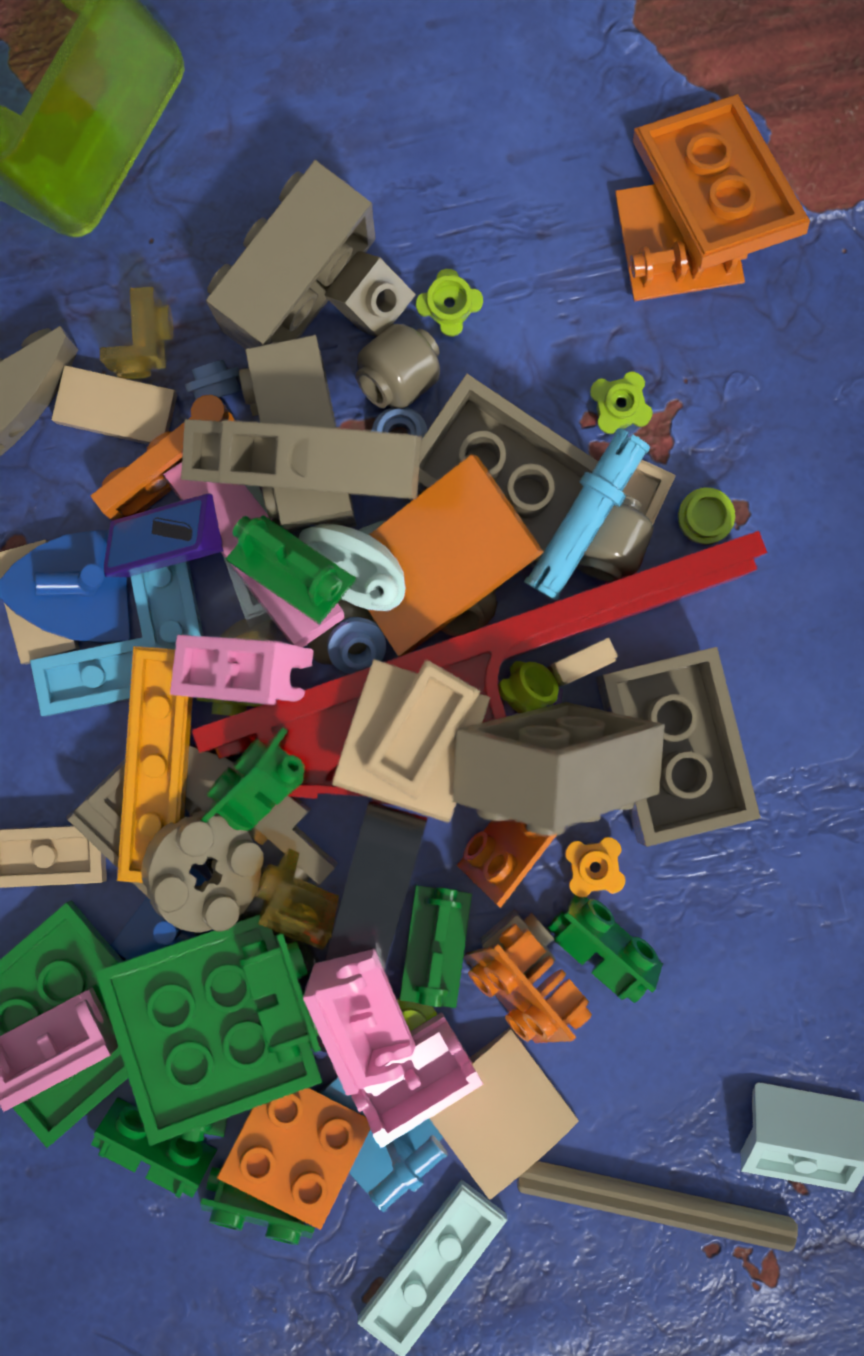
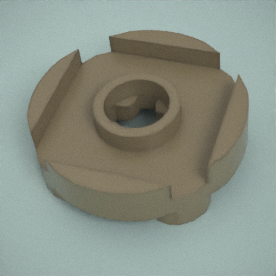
M206 811L191 813L192 817L183 818L176 824L170 822L156 833L143 857L141 867L142 882L147 887V894L155 912L173 926L190 932H205L209 930L221 932L234 926L238 921L239 915L252 902L260 882L261 867L264 861L263 852L253 842L247 831L232 829L227 821L218 813L204 823L200 819ZM207 857H211L213 859L211 868L214 869L211 879L204 881L200 886H195L196 878L189 873L190 868L194 863L203 865Z

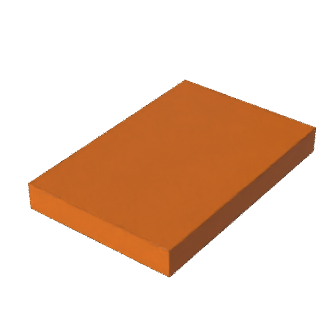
M738 94L634 128L633 143L700 270L807 234L810 220Z
M473 454L468 456L417 496L416 499L412 500L369 534L385 545L397 559L404 572L406 591L404 599L395 608L389 611H368L396 654L403 656L412 652L544 553L478 456Z

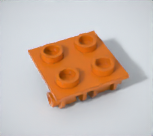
M655 184L615 191L634 302L745 283L741 260L747 259L748 254L700 270Z
M513 819L491 820L484 831L477 833L470 839L464 849L463 858L456 866L501 908L557 835L532 833L527 830V823Z
M514 923L498 937V940L504 946L503 948L497 944L464 954L463 958L471 966L468 974L473 983L486 996L493 997L495 995L509 1012L505 1015L506 1021L516 1034L527 1042L531 1039L535 1043L573 1041L576 1036L567 1025L570 1024L574 1030L578 1029L592 1016V1013L586 1007L589 1000L570 979H565L544 999L566 976L562 969L550 975L537 988L532 985L554 963L555 960L551 955L538 962L525 975L523 974L547 952L528 928L522 931Z
M311 1088L295 1092L251 1109L217 1178L321 1230L370 1131L369 1122L365 1116Z

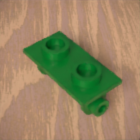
M264 515L254 519L243 516L234 526L232 535L238 539V544L225 558L226 561L318 625L322 623L356 581V577Z
M282 727L265 745L258 739L254 740L235 763L234 768L238 772L236 773L230 767L223 771L206 793L213 800V803L200 821L206 823L218 813L227 821L232 829L251 830L272 811L275 805H278L302 784L304 778V765L302 761L296 756L287 754L278 746L287 730Z
M416 885L399 1000L434 1007H457L472 899L471 893Z
M573 894L566 913L560 911L547 927L554 933L553 941L582 966L596 952L602 956L603 959L593 967L591 973L621 1000L628 998L633 1003H636L645 994L647 989L653 993L656 990L663 963L659 961L651 945L640 937L629 935L615 922L610 910L598 900H589L587 897H578Z
M277 934L274 937L278 947L267 950L264 940L241 947L245 959L239 962L241 967H243L253 1001L272 994L276 995L278 1005L258 1011L257 1013L268 1044V1052H275L278 1063L300 1056L301 1052L298 1044L309 1041L310 1047L314 1052L321 1051L316 1037L319 1035V1032L303 999L298 978L307 976L299 946L296 941L286 944L283 934Z
M118 1097L93 1135L95 1137L91 1143L92 1146L100 1150L98 1156L101 1158L105 1157L134 1173L141 1161L151 1165L145 1178L171 1191L178 1198H180L182 1193L193 1198L217 1152V1149L202 1141H187L182 1139L181 1135L150 1146L138 1107Z
M212 1166L206 1190L216 1192L214 1201L202 1198L200 1202L201 1209L211 1213L210 1223L238 1231L243 1230L245 1222L267 1227L266 1238L291 1245H299L301 1236L312 1239L315 1227L304 1225V1221L218 1179L217 1176L221 1168Z

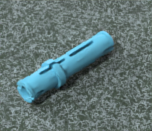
M616 429L615 436L593 472L584 473L579 482L583 486L581 492L531 574L524 581L555 601H558L561 591L613 506L620 507L626 496L622 491L644 455L650 450V446L634 434L628 437L629 433L624 429Z

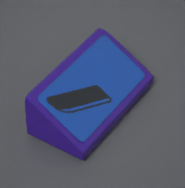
M207 493L111 521L104 560L105 577H130L223 552L213 495Z

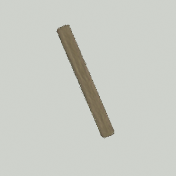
M541 1161L534 1163L517 1178V1188L524 1194L786 1252L792 1251L797 1241L798 1224L789 1216Z

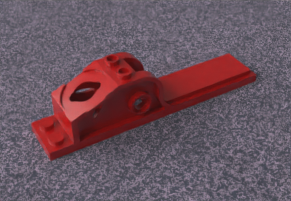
M756 531L384 663L418 674L427 660L479 690V694L490 697L482 723L504 718L506 714L498 691V673L503 661L739 579L758 570L754 560L765 555L767 550L760 531ZM371 667L304 690L305 695L299 701L276 700L275 705L264 704L193 729L192 733L199 753L216 751L218 759L230 758L244 753L251 743L256 740L255 737L257 736L259 741L265 745L283 727L287 730V733L278 746L287 754L298 757L304 765L302 784L288 796L318 799V794L327 793L368 797L333 785V780ZM372 798V802H375V803H378V804L393 805V804H390V803H387V802L380 801V800H377V799Z

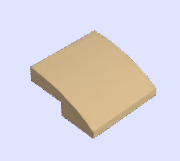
M373 660L337 767L333 785L449 823L456 805L453 802L456 734L417 800L363 769L364 764L418 675L417 673ZM478 694L458 729L481 724L490 697Z
M511 1027L470 1057L483 1085L429 1118L489 1200L536 1163L579 1121Z

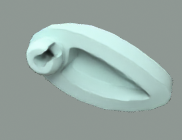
M319 524L303 529L300 533L299 539L356 577V581L342 597L343 600L368 610L389 611L398 606L404 599L406 590L404 572L388 548L370 535L336 524Z

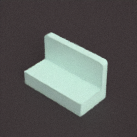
M756 1083L752 1091L753 1128L741 1150V1172L854 1192L864 1176V1102L771 1084Z

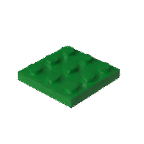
M72 900L66 902L0 959V1036L92 987L109 1018L95 971L124 961ZM119 1047L110 1056L12 1107L46 1148L52 1145L128 1078Z
M267 912L237 922L228 930L221 932L214 930L95 971L150 1146L322 1083L309 1041L298 1044L301 1052L300 1056L285 1062L278 1063L276 1053L268 1052V1044L257 1012L278 1005L275 994L253 1001L243 967H241L239 962L245 959L241 947L264 940L267 950L278 947Z

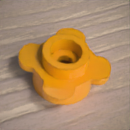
M604 837L599 843L583 844L581 841H574L567 846L565 857L571 862L573 877L569 882V888L573 894L578 897H587L591 891L607 890L609 893L614 894L623 889L626 879L619 871L618 856L622 849L617 840L611 837ZM592 862H599L601 866L600 870L596 873L590 870Z

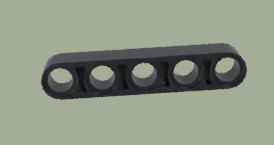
M369 801L325 961L375 949L385 970L428 817ZM320 1035L316 1036L321 1051L327 1052Z

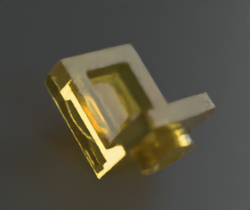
M153 287L130 288L133 345L99 348L100 361L109 371L116 372L119 378L141 379L151 376V369H166L165 340L173 339V318L170 305H162V301Z
M288 848L278 867L269 864L259 882L256 897L263 899L258 924L323 950L333 933L339 895L295 878L300 852Z

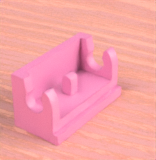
M177 635L170 695L272 705L276 704V699L299 701L304 697L305 691L300 687H291L289 680L292 668L312 666L313 649L274 641Z
M371 949L315 963L303 999L346 1095L357 1094L359 1089L389 1083L402 1077L405 1073L399 1062L390 1063L386 1066L383 1065L390 1061H399L414 1055L416 1045L376 950Z
M93 987L0 1036V1106L3 1112L110 1056L119 1047L112 1024Z
M442 1012L410 1031L416 1045L414 1055L399 1061H390L383 1065L386 1066L390 1063L399 1062L405 1073L402 1077L389 1083L359 1089L357 1094L351 1095L358 1111L364 1112L372 1134L381 1148L483 1085L471 1059Z

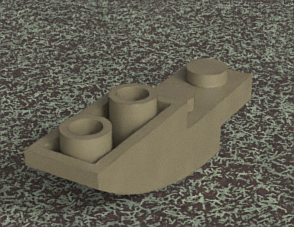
M61 326L54 330L45 328L31 334L22 342L21 350L4 360L0 358V456L9 450L34 425L59 390L64 365L72 366L79 349Z
M185 419L181 480L416 499L421 436L300 425Z
M189 744L185 809L190 814L208 810L213 800L206 795L207 791L227 767H230L236 773L238 772L234 768L237 759L232 757L218 759L216 751L199 753L197 745ZM287 796L278 805H275L272 811L253 829L247 832L259 844L263 845L269 839L285 854L280 859V863L299 881L305 884L311 878L320 885L338 863L297 826L311 808L298 797Z

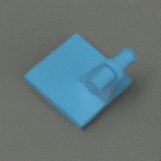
M338 1076L319 1092L365 1116L363 1111H358L352 1096L346 1095ZM429 1118L382 1148L370 1129L349 1173L370 1196L374 1204L382 1212H385L408 1189L415 1192L424 1184L422 1177L441 1159L446 1157L448 1153L439 1142L443 1138Z

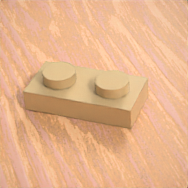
M73 825L0 829V888L88 884L107 881L106 857Z

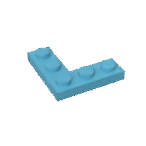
M189 561L130 576L142 638L30 660L41 716L47 717L130 700L133 646L176 649L177 635L204 637Z

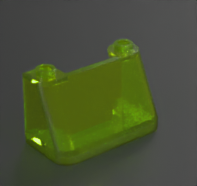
M59 0L68 9L79 14L78 18L21 116L0 105V200L68 237H82L92 232L99 224L180 84L185 71L184 58L176 40L141 0Z

